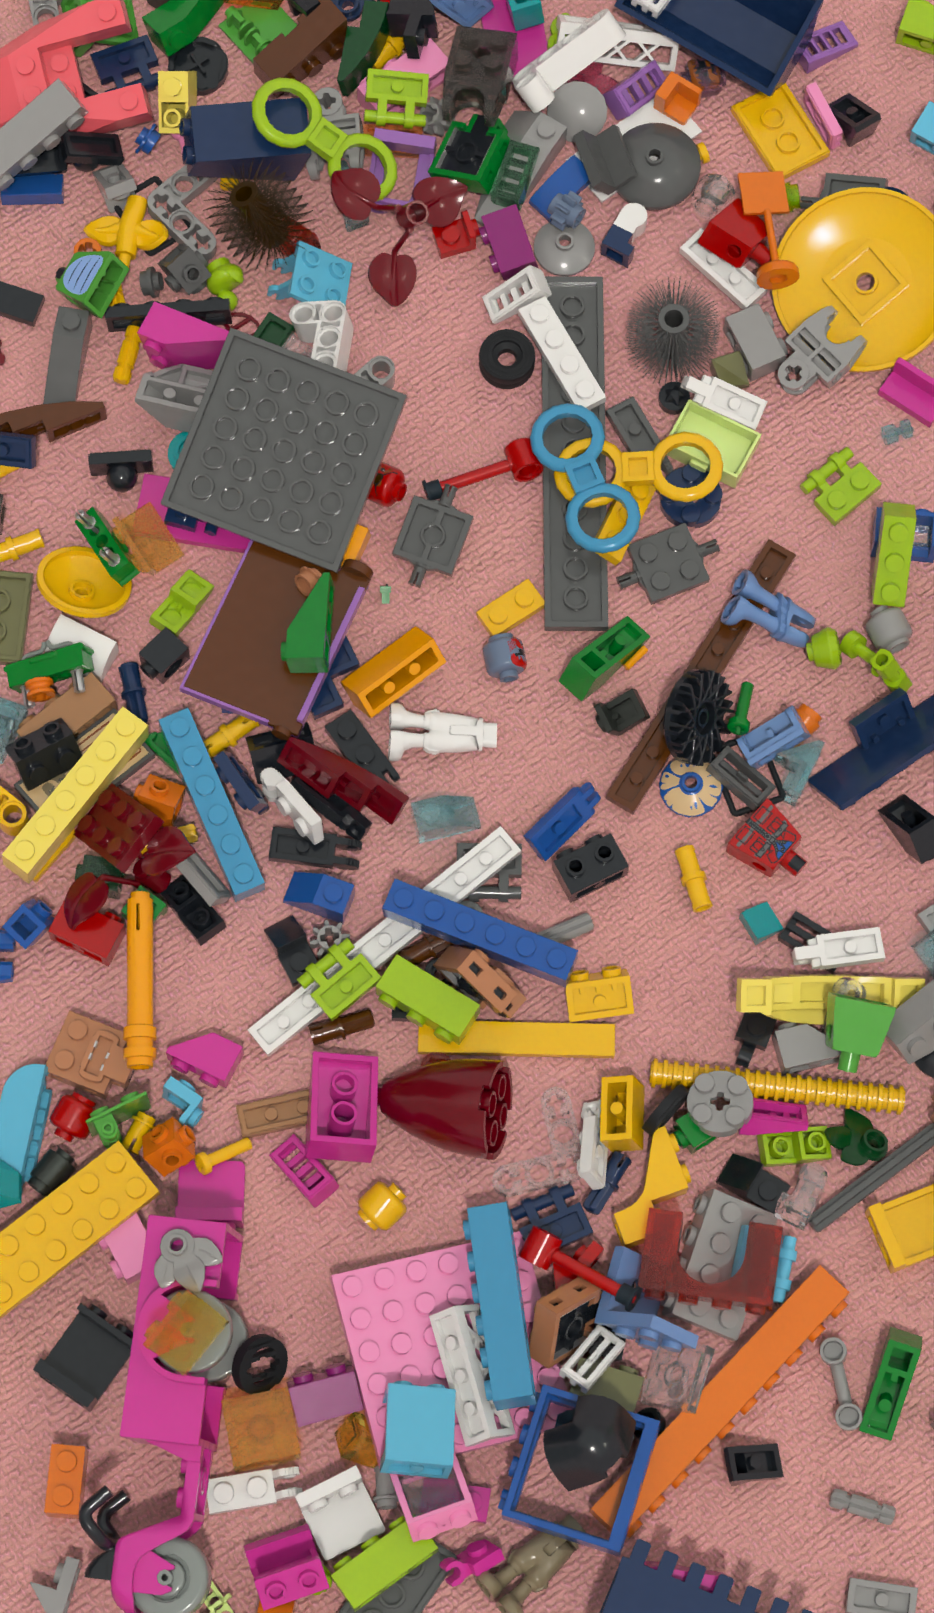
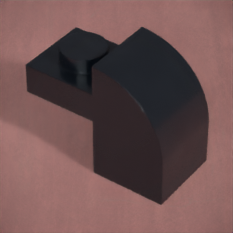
M390 0L386 16L391 37H403L407 57L410 59H420L423 46L428 45L429 38H438L439 36L432 3L430 0Z

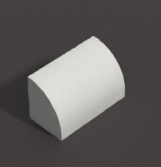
M60 614L48 639L52 645L66 641L73 644L80 642L93 649L92 661L94 671L91 672L101 683L119 653L116 641ZM46 646L45 653L53 651Z

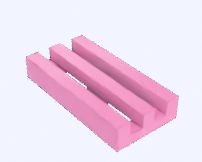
M814 82L807 85L803 98L807 110L828 148L832 150L839 147L843 131L817 83Z

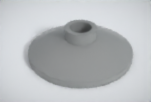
M549 222L538 231L534 240V255L537 262L544 270L557 276H572L582 272L589 266L595 253L594 238L591 232L581 223L575 229L566 227L562 231ZM561 240H568L570 244L562 246L559 242Z

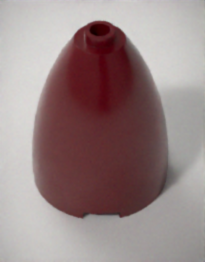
M456 1059L418 1066L386 1080L382 1087L379 1086L377 1106H380L381 1112L395 1125L428 1144L465 1156L495 1160L505 1144L507 1133L506 1131H501V1129H504L506 1125L508 1110H512L513 1087L510 1067H503V1061L489 1059Z

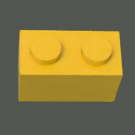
M634 1075L602 1077L600 1141L611 1152L643 1150L644 1130L642 1127L644 1125L645 1086Z

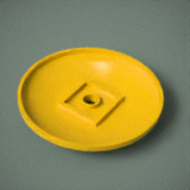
M859 187L839 191L824 197L807 208L793 222L782 238L777 251L779 260H788L798 266L799 279L791 286L772 290L775 309L788 335L797 329L807 318L821 309L832 305L838 311V314L829 324L831 327L827 332V339L832 343L842 344L848 340L851 342L859 335H862L868 341L864 351L849 370L850 372H875L893 368L899 357L908 361L925 350L934 341V215L927 208L909 196L896 191L876 187ZM863 275H870L875 279L874 286L870 290L864 291L857 286L859 278Z

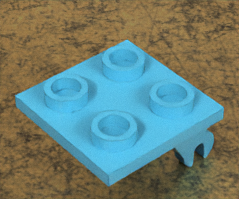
M300 240L296 243L294 255L292 254L284 259L278 258V261L276 259V269L281 267V274L292 272V277L280 285L269 286L267 291L269 297L276 293V300L290 297L301 302L337 300L346 305L353 263ZM273 260V264H272V269H273V270H276V269H275V260Z

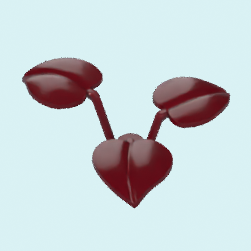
M362 168L334 171L331 176V194L336 207L344 216L355 221H362L368 218L371 208L378 211L397 212L396 218L399 225L405 228L404 234L392 249L391 255L381 253L375 256L368 268V278L376 293L389 305L399 306L410 295L417 277L414 260L408 255L397 256L399 249L409 235L414 233V228L425 222L430 226L438 228L450 225L459 214L468 186L451 178L428 177L419 181L412 192L414 201L403 206L400 204L379 205L374 202L379 199L381 188L374 174Z
M165 826L157 831L148 842L147 852L138 855L139 861L133 867L135 880L105 874L97 878L92 872L83 874L75 880L66 894L64 914L68 926L74 930L80 923L94 916L103 907L109 893L106 881L134 886L137 889L140 885L142 887L145 886L155 894L163 892L171 881V874L167 870L196 853L195 848L189 843L180 829L175 826Z

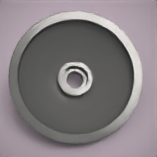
M647 123L636 126L622 135L637 173L636 178L616 190L625 201L641 204L646 210H663L676 206L693 192L699 181L701 160L695 143L685 132L669 124ZM656 154L660 156V159L653 161L649 157Z

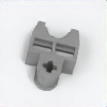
M325 87L315 93L322 107V117L347 135L353 133L364 134L359 113L347 114L339 91L331 87ZM365 147L347 149L343 153L342 158L348 161L351 168L363 169ZM311 150L312 154L305 164L311 181L319 180L320 171H323L326 160Z
M832 305L821 309L807 318L785 339L786 346L793 353L780 365L778 378L783 390L790 395L803 394L818 379L830 389L853 367L867 345L868 341L862 335H859L851 342L848 340L842 344H835L827 339V332L831 327L829 324L838 314V311ZM791 372L795 375L799 373L801 379L799 381L795 379L790 380L789 374Z

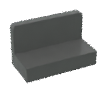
M612 125L597 136L584 130L573 136L592 188L610 195L636 178V170L618 126Z

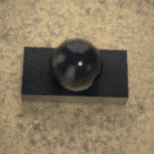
M67 131L60 137L61 141L59 144L64 162L73 163L75 168L80 171L90 172L99 165L119 166L124 161L118 134Z
M150 449L88 454L91 476L107 475L108 485L116 492L124 493L130 491L137 482V473L154 472Z

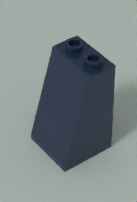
M300 98L266 101L265 114L269 123L276 130L284 134L294 135L303 132L307 128V108ZM252 101L190 106L179 124L180 136L184 137L185 142L182 151L183 164H187L188 176L234 177V179L238 177V179H243L244 165V178H249L248 168L250 174V166H252L250 179H253L256 170H258L261 164L257 176L258 179L271 163L265 177L280 165L274 178L286 172L282 181H295L312 154L311 149L306 145L297 148H284L267 141L257 130L253 121Z

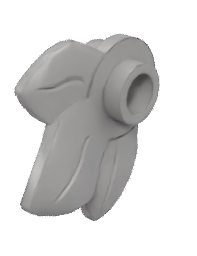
M173 1229L167 1232L161 1240L160 1250L162 1254L155 1263L154 1275L162 1289L177 1281L185 1289L199 1293L205 1280V1267L218 1265L223 1262V1258L217 1246L209 1239L193 1238L190 1233L183 1229ZM176 1240L183 1242V1247L179 1251L171 1249L172 1243Z

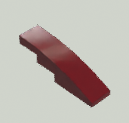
M292 736L286 742L277 760L278 763L327 799L335 793L359 812L368 807L391 825L399 818L410 798L382 778L324 748Z

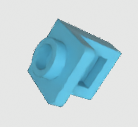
M170 1076L163 1085L162 1097L184 1112L178 1120L183 1126L187 1125L194 1128L204 1114L202 1110L203 1097L196 1093L195 1088L189 1082L183 1079L178 1081Z

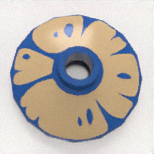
M675 759L664 769L659 782L660 795L665 805L675 814L688 818L702 816L713 810L720 801L723 785L706 771L711 763H704V766L681 763ZM687 779H695L697 785L693 788H688L685 785Z

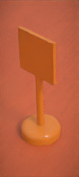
M783 171L738 173L743 214L764 215L771 262L765 263L757 270V284L761 288L771 290L791 286L799 279V268L794 262L779 260L771 215L787 214L790 212Z

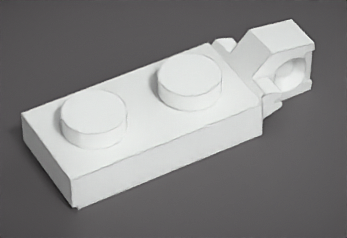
M684 375L680 385L681 388L695 394L692 401L698 403L699 406L732 419L752 430H756L767 404L766 400L713 376L703 375L700 381L692 376L687 377Z
M880 927L816 935L815 938L807 940L808 946L794 947L793 952H791L793 965L811 964L812 969L820 968V970L884 962L886 958Z
M601 1099L588 1103L585 1102L581 1112L583 1130L579 1134L581 1153L580 1159L577 1161V1171L579 1176L587 1182L592 1190L604 1188L606 1182L608 1148L600 1141Z

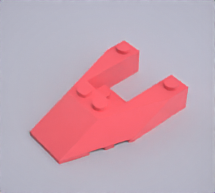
M94 0L33 26L0 48V128L58 78L67 84L89 112L84 116L85 120L79 127L74 130L69 129L68 131L107 133L154 120L147 90L141 83L89 97L85 96L74 47L132 32L126 5L123 0Z

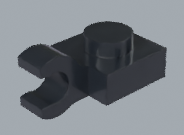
M761 1012L744 1013L734 1039L743 1043L735 1064L748 1068L755 1048L765 1051L776 1024V1019L767 1017Z

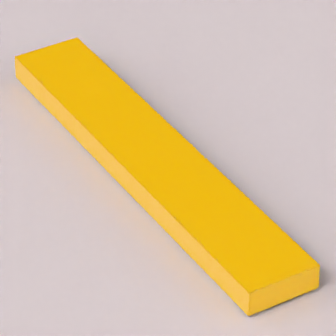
M474 1021L460 1045L453 1041L450 1044L445 1043L434 1035V1029L425 1024L422 1027L419 1026L418 1054L612 1059L615 1057V1024Z

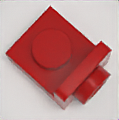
M467 210L461 212V219L454 220L448 226L441 228L432 227V235L440 258L443 259L476 249V237L480 236V231L476 219H470Z

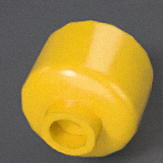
M378 1181L360 1197L358 1201L360 1210L357 1213L374 1231L378 1228L387 1231L405 1215L407 1208L403 1200L407 1196L394 1182L388 1186L384 1182Z

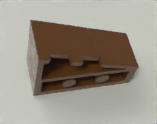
M318 0L321 4L307 17L302 13L296 19L300 24L287 36H284L281 32L253 58L254 73L263 84L279 77L292 78L301 82L308 76L313 77L318 74L323 65L330 60H337L342 56L347 32V18L331 0ZM280 91L277 93H273V95L277 99L284 93L289 94L290 92Z

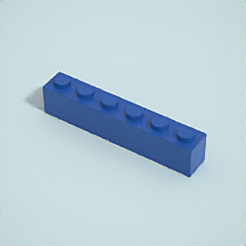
M394 879L382 908L383 915L387 918L458 946H465L473 950L477 948L489 958L565 988L578 959V950L398 879Z

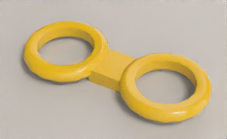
M681 432L669 435L659 442L653 451L621 452L616 445L604 440L601 453L609 457L616 469L615 478L611 484L619 485L622 488H625V486L654 485L660 494L673 501L691 502L702 499L714 491L722 477L723 461L720 451L711 440L698 433ZM589 437L573 442L563 449L558 458L570 459L584 453L590 446L592 438ZM690 446L703 451L710 462L709 474L703 482L690 488H680L668 483L662 475L661 465L667 453L674 448ZM554 471L557 489L566 500L571 501L575 494L568 482L566 473ZM609 497L594 498L583 507L595 508L607 505L614 499Z

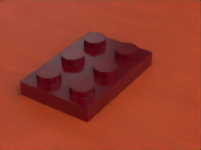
M111 783L100 794L98 801L89 813L79 821L73 835L121 872L125 873L164 821Z

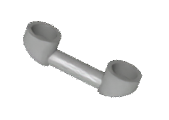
M827 1338L820 1346V1356L823 1362L830 1366L840 1406L836 1411L835 1419L837 1425L842 1430L854 1431L860 1427L863 1416L860 1408L852 1403L843 1362L847 1357V1349L844 1342L839 1338Z

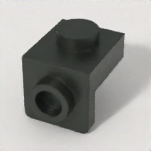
M630 689L607 704L598 703L594 706L598 714L595 718L601 730L616 736L622 735L650 718L636 689Z

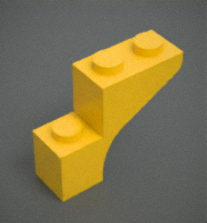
M665 1126L658 1128L653 1133L642 1195L630 1207L613 1214L612 1221L620 1243L629 1249L661 1238L662 1227H665L666 1224L660 1208L654 1209L653 1205L686 1194L688 1190L687 1184L691 1182L685 1163L680 1165L676 1153L680 1152L674 1133L668 1134Z

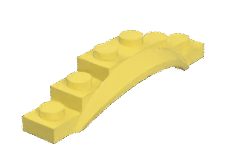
M797 974L789 976H763V978H737L736 1011L761 1012L767 1017L792 1023L826 1025L828 992L859 998L860 984L865 987V999L888 1003L897 1009L925 986V979L921 977L854 976L850 974Z

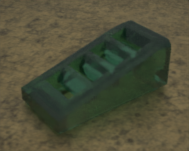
M510 140L490 191L492 203L503 207L516 204L518 210H521L540 152L539 147ZM514 153L529 157L528 161L513 158ZM510 166L524 169V171L522 173L515 170H511ZM506 178L519 181V184L506 182Z

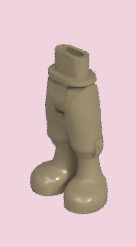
M570 1514L559 1523L557 1521L553 1522L586 1533ZM540 1532L519 1549H513L507 1559L508 1565L495 1573L482 1572L479 1576H474V1580L483 1593L493 1601L513 1579L524 1573L525 1576L522 1581L496 1602V1607L501 1613H524L522 1605L531 1592L537 1593L546 1589L551 1578L563 1567L579 1546L575 1542Z

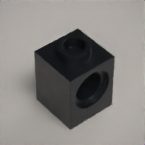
M165 627L139 652L140 669L151 680L156 677L164 684L190 659L189 649Z

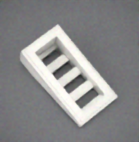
M529 265L484 295L482 299L492 323L497 324L517 314L518 309L544 296L548 298L552 293L543 271ZM521 287L523 288L524 293H525V294H523V295L521 294L520 289H519V288H521ZM509 293H511L514 300L512 303L508 296ZM499 298L501 299L502 304L504 306V308L501 310L497 303V299Z

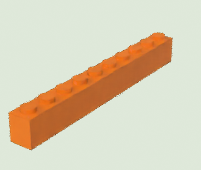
M821 1265L814 1270L658 1436L628 1529L627 1537L629 1539L643 1525L639 1519L644 1513L649 1510L653 1514L665 1502L666 1498L662 1494L671 1485L677 1489L690 1475L685 1471L693 1461L699 1465L712 1451L708 1445L717 1436L723 1440L735 1427L731 1420L739 1412L745 1416L758 1402L754 1396L763 1387L768 1391L779 1380L781 1376L776 1372L785 1363L791 1367L803 1354L799 1348L808 1339L813 1343L826 1329L822 1323L830 1315L836 1319L848 1306L844 1300L850 1292ZM632 1465L590 1509V1513L610 1533Z

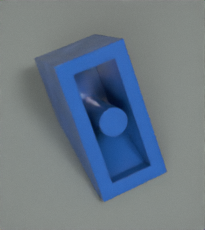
M294 872L283 903L344 924L355 896V888L351 883L326 874Z

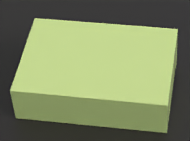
M690 399L669 434L681 432L698 433L711 440L720 451L723 461L720 482L732 488H736L760 443L762 435L732 419L703 408ZM682 446L674 448L667 453V456L685 465L689 464L701 472L710 471L708 457L703 451L695 447Z

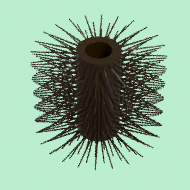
M270 163L264 170L265 173L260 175L261 179L259 180L257 176L260 164L252 181H250L252 166H250V174L248 168L249 178L245 181L243 165V182L241 181L240 183L238 179L239 184L237 183L236 186L227 177L228 181L234 186V189L227 185L226 189L232 190L230 191L231 193L226 191L217 192L228 194L230 197L204 200L227 201L208 208H222L221 210L228 208L226 212L219 214V211L206 219L229 215L226 217V220H218V224L215 221L210 227L230 223V226L226 229L220 226L216 234L226 232L221 242L233 239L227 248L229 250L238 247L233 257L237 256L238 253L244 252L242 250L243 246L248 244L239 263L248 257V254L252 251L254 253L248 264L249 266L254 260L257 251L259 250L260 252L262 250L258 265H260V261L263 255H265L267 248L268 262L270 249L272 252V248H274V257L276 253L275 247L277 248L280 245L284 250L281 244L289 251L291 250L284 243L289 241L286 239L288 236L291 238H304L288 235V233L303 231L290 228L309 221L290 222L292 221L290 219L298 218L300 215L303 217L312 211L301 214L292 213L297 209L301 211V208H304L308 203L297 205L303 195L291 198L297 190V187L286 190L292 180L280 183L286 172L282 173L281 176H277L281 179L275 185H271L274 182L272 180H274V175L280 165L267 178L265 175L271 165ZM279 185H280V186L283 185V186L285 187V188H284L285 190H284V191H283V190L281 191V190H279V189H277V188H279V187H278ZM287 193L291 196L290 198L288 197L287 199H286V198H285V199L282 198L283 196L286 197V196H287V195H286ZM292 201L296 204L295 206L291 205L290 207H288V204ZM229 231H230V232L232 231V232H234L235 234H234V235L231 234L232 236L230 237V236L228 235V234H229L228 232H229ZM239 238L241 242H236L237 244L235 245L233 242Z

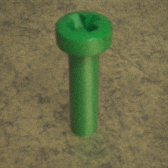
M750 682L742 683L735 716L731 717L728 721V730L736 735H745L749 732L750 722L747 720L754 689V685Z

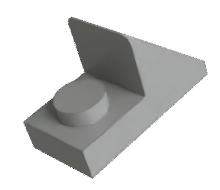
M123 164L119 166L110 165L92 172L110 213L116 212L115 206L124 209L127 197L129 195H136L134 190H137L134 178Z
M67 1556L65 1563L59 1562L53 1582L58 1584L57 1589L30 1582L46 1613L68 1612L83 1564L79 1559Z

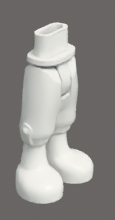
M400 703L390 704L388 761H399L405 750L411 748H423L426 753L436 755L439 753H460L477 750L480 752L482 747H497V723L483 722V718L478 720V718L440 712L437 709L428 710L424 715L407 711ZM413 727L423 728L425 730H428L429 732L419 734L405 732L401 730L404 728Z

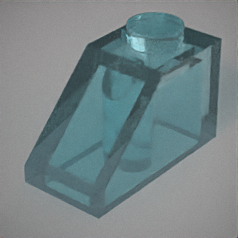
M441 795L411 803V816L419 844L481 829L473 797Z

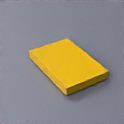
M786 83L775 90L773 96H768L760 91L731 106V113L769 172L783 171L784 180L829 157L830 150Z

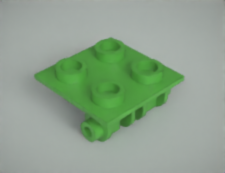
M251 0L242 8L231 6L225 11L226 20L218 25L252 63L253 58L281 32L284 36H287L297 26L275 0Z
M138 1091L129 1093L120 1099V1104L110 1109L108 1106H103L90 1114L91 1118L85 1120L91 1136L93 1137L98 1134L107 1149L118 1140L122 1143L118 1124L130 1119L132 1115L136 1116L138 1111L145 1112L151 1109L146 1091L141 1094Z

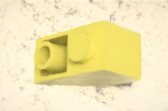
M158 71L159 133L180 134L179 124L181 118L185 117L190 106H196L197 71Z

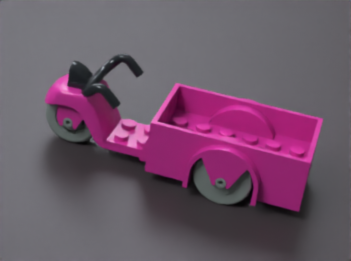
M156 1215L148 1216L120 1436L141 1444L158 1446L182 1458L181 1473H185L184 1487H179L177 1492L176 1507L181 1508L179 1516L122 1537L119 1536L111 1524L110 1517L131 1500L124 1490H121L114 1496L111 1490L104 1485L89 1497L80 1508L79 1522L83 1530L100 1549L105 1551L93 1558L85 1570L84 1577L111 1580L112 1597L117 1606L125 1613H194L205 1602L211 1588L212 1575L209 1562L202 1550L187 1540L195 1535L204 1523L210 1468L212 1466L213 1452H217L223 1398L227 1390L225 1387L209 1386L207 1382L220 1381L232 1375L234 1356L242 1343L249 1338L248 1329L242 1317L233 1308L220 1301H238L237 1287L244 1239L240 1233L227 1223ZM183 1229L190 1233L193 1238H207L217 1246L222 1255V1263L205 1267V1280L199 1293L185 1289L177 1281L162 1289L155 1278L154 1266L162 1254L160 1243L163 1236L170 1230ZM180 1240L174 1241L171 1249L173 1251L181 1250L183 1242ZM102 1506L98 1512L96 1523L92 1518V1514Z

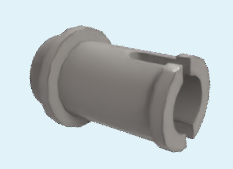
M379 1466L374 1467L376 1497L373 1498V1502L377 1503V1509L380 1510L397 1508L398 1498L389 1473L381 1474Z

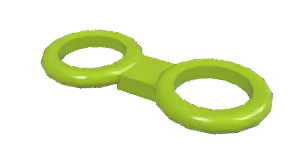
M279 77L267 81L256 91L252 101V118L257 130L267 141L284 148H297L306 145L327 161L330 179L334 171L341 170V158L347 149L365 147L373 151L380 158L384 167V178L380 185L381 193L377 201L383 200L393 190L398 176L397 163L392 151L382 140L370 134L353 133L347 135L322 117V107L318 98L307 85L292 78ZM280 91L290 92L298 96L305 103L309 112V123L303 132L294 135L284 134L276 130L269 123L265 114V103L271 94Z

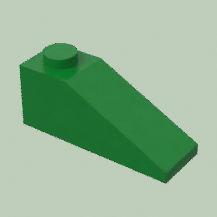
M169 0L143 16L142 19L150 40L169 57L192 43L226 0Z
M323 572L288 627L286 642L281 643V659L286 661L290 673H328L335 593L330 572Z
M626 616L572 657L559 682L582 702L615 674L651 636L630 617Z
M890 1326L859 1431L889 1441L892 1440L922 1350V1336Z

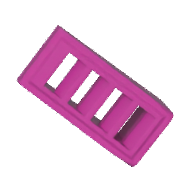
M753 1098L754 1109L752 1117L746 1125L744 1124L743 1127L738 1129V1134L759 1135L807 1131L809 1126L807 1107L802 1104Z
M295 1134L269 1155L314 1208L319 1206L339 1188L335 1178L317 1159L305 1158V1145ZM298 1149L300 1152L285 1164L283 1160ZM305 1159L308 1160L306 1164H304L299 1170L293 1173L292 1170L294 1168H296ZM314 1169L317 1170V1172L313 1176H311L306 1182L302 1183V1179H304Z

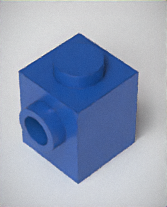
M33 898L23 903L2 928L24 949H27L36 944L49 930L55 918L52 916L53 912L47 904L41 900L36 901Z

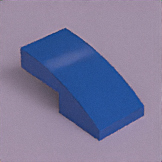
M575 155L570 157L530 198L529 204L549 222L552 219H550L551 214L547 210L552 199L558 193L568 195L571 190L578 195L591 184L583 162Z

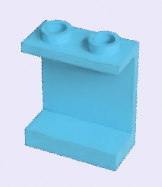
M408 1381L388 1383L383 1396V1403L387 1404L385 1449L380 1460V1473L448 1479L454 1462L456 1389H448L441 1384L417 1386Z

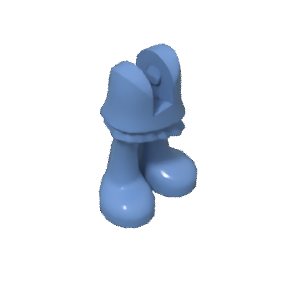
M743 570L736 578L732 587V594L736 597L732 598L725 606L721 615V622L727 626H733L741 620H748L769 631L771 638H775L776 641L805 648L809 636L789 624L791 622L797 626L812 629L816 618L805 609L796 605L789 597L785 598L780 592L774 596L758 583L751 571ZM747 599H751L769 608L770 614L756 607Z

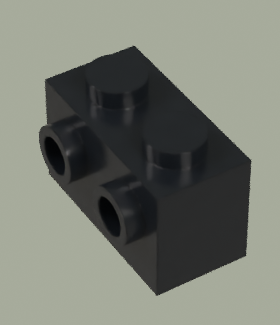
M611 833L604 837L602 834H597L585 841V846L575 851L573 848L566 849L556 856L557 860L553 861L552 870L570 903L628 875L629 865Z

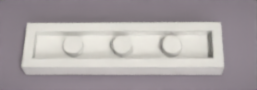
M546 296L518 309V316L570 403L582 405L589 410L605 403V394Z

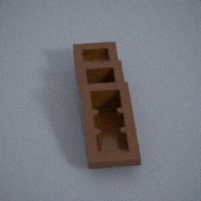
M68 401L34 405L1 413L0 431L34 436L45 432L49 442H53L106 420L107 415L103 402Z

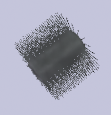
M675 278L673 297H671V290L667 292L666 297L663 294V290L662 301L660 302L657 296L654 295L656 299L653 302L644 294L649 299L647 300L650 302L648 303L649 306L647 307L646 303L640 300L644 305L641 306L639 304L638 306L644 310L641 311V308H639L638 311L641 313L636 311L637 314H632L637 319L631 317L628 319L632 320L626 321L631 322L627 324L630 326H626V328L631 327L627 329L631 332L626 333L638 337H626L632 340H625L630 342L636 341L634 343L627 342V344L635 346L633 347L635 350L625 348L634 351L632 354L639 352L635 355L638 357L636 360L642 357L645 359L649 356L641 364L643 365L650 360L652 363H649V366L651 365L652 367L649 368V371L652 370L655 364L660 367L659 371H664L667 361L666 379L671 359V382L673 364L675 378L678 377L679 372L681 375L685 362L688 367L691 366L690 360L692 355L698 362L697 364L703 367L697 359L707 360L708 358L703 355L710 353L709 350H714L709 345L717 344L718 342L715 341H718L717 338H719L716 337L719 335L717 334L719 332H716L719 329H710L718 327L711 324V321H718L707 316L713 313L710 311L706 312L710 309L707 306L711 303L703 306V309L700 308L702 305L697 306L704 299L698 303L693 299L689 304V298L684 292L686 291L685 288H683L680 301H678L680 281L676 304H674Z

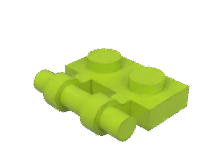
M368 68L365 102L377 103V110L365 109L364 122H375L376 126L384 127L385 124L403 125L405 129H413V126L425 127L426 115L414 114L415 106H427L429 74ZM387 104L405 105L404 113L387 111Z
M845 447L839 453L834 452L827 458L828 462L818 470H812L807 474V479L799 485L800 489L807 495L814 489L821 494L814 500V505L834 526L878 491L882 485L862 462H859L852 469L847 465L846 462L854 456L848 447ZM836 471L841 478L830 486L826 479Z
M348 938L338 945L333 944L327 949L328 954L316 964H309L304 968L306 972L296 979L303 989H306L313 982L317 983L319 988L310 994L311 998L331 1021H334L375 987L381 979L379 973L361 953L351 961L346 955L355 948ZM338 963L342 969L328 980L323 974Z

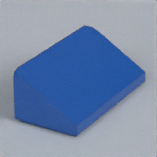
M45 174L13 177L14 182L5 190L0 191L2 205L64 204V175Z

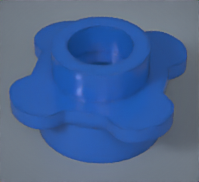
M155 123L150 130L146 127L142 129L134 141L139 145L135 153L138 154L140 150L147 155L150 153L161 136L159 132L154 130L156 127Z

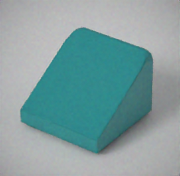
M767 901L741 912L739 916L740 921L755 945L784 929Z

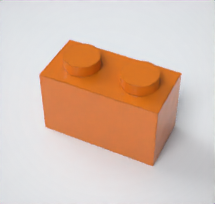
M51 1444L44 1509L47 1517L79 1519V1511L84 1501L89 1454L86 1446Z

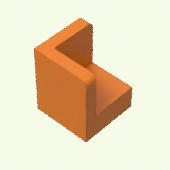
M671 71L655 93L653 108L677 123L685 125L700 105L702 89Z

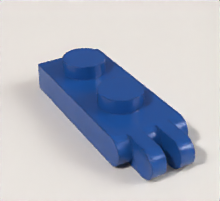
M590 782L583 784L580 788H572L524 835V838L540 859L547 861L595 813L593 807L600 801L601 797L598 792L594 791L595 788Z

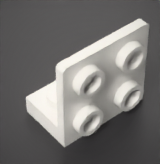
M356 1465L295 1496L296 1502L306 1523L309 1525L310 1531L325 1561H329L365 1543L373 1536H379L385 1532V1526L363 1484L362 1476Z

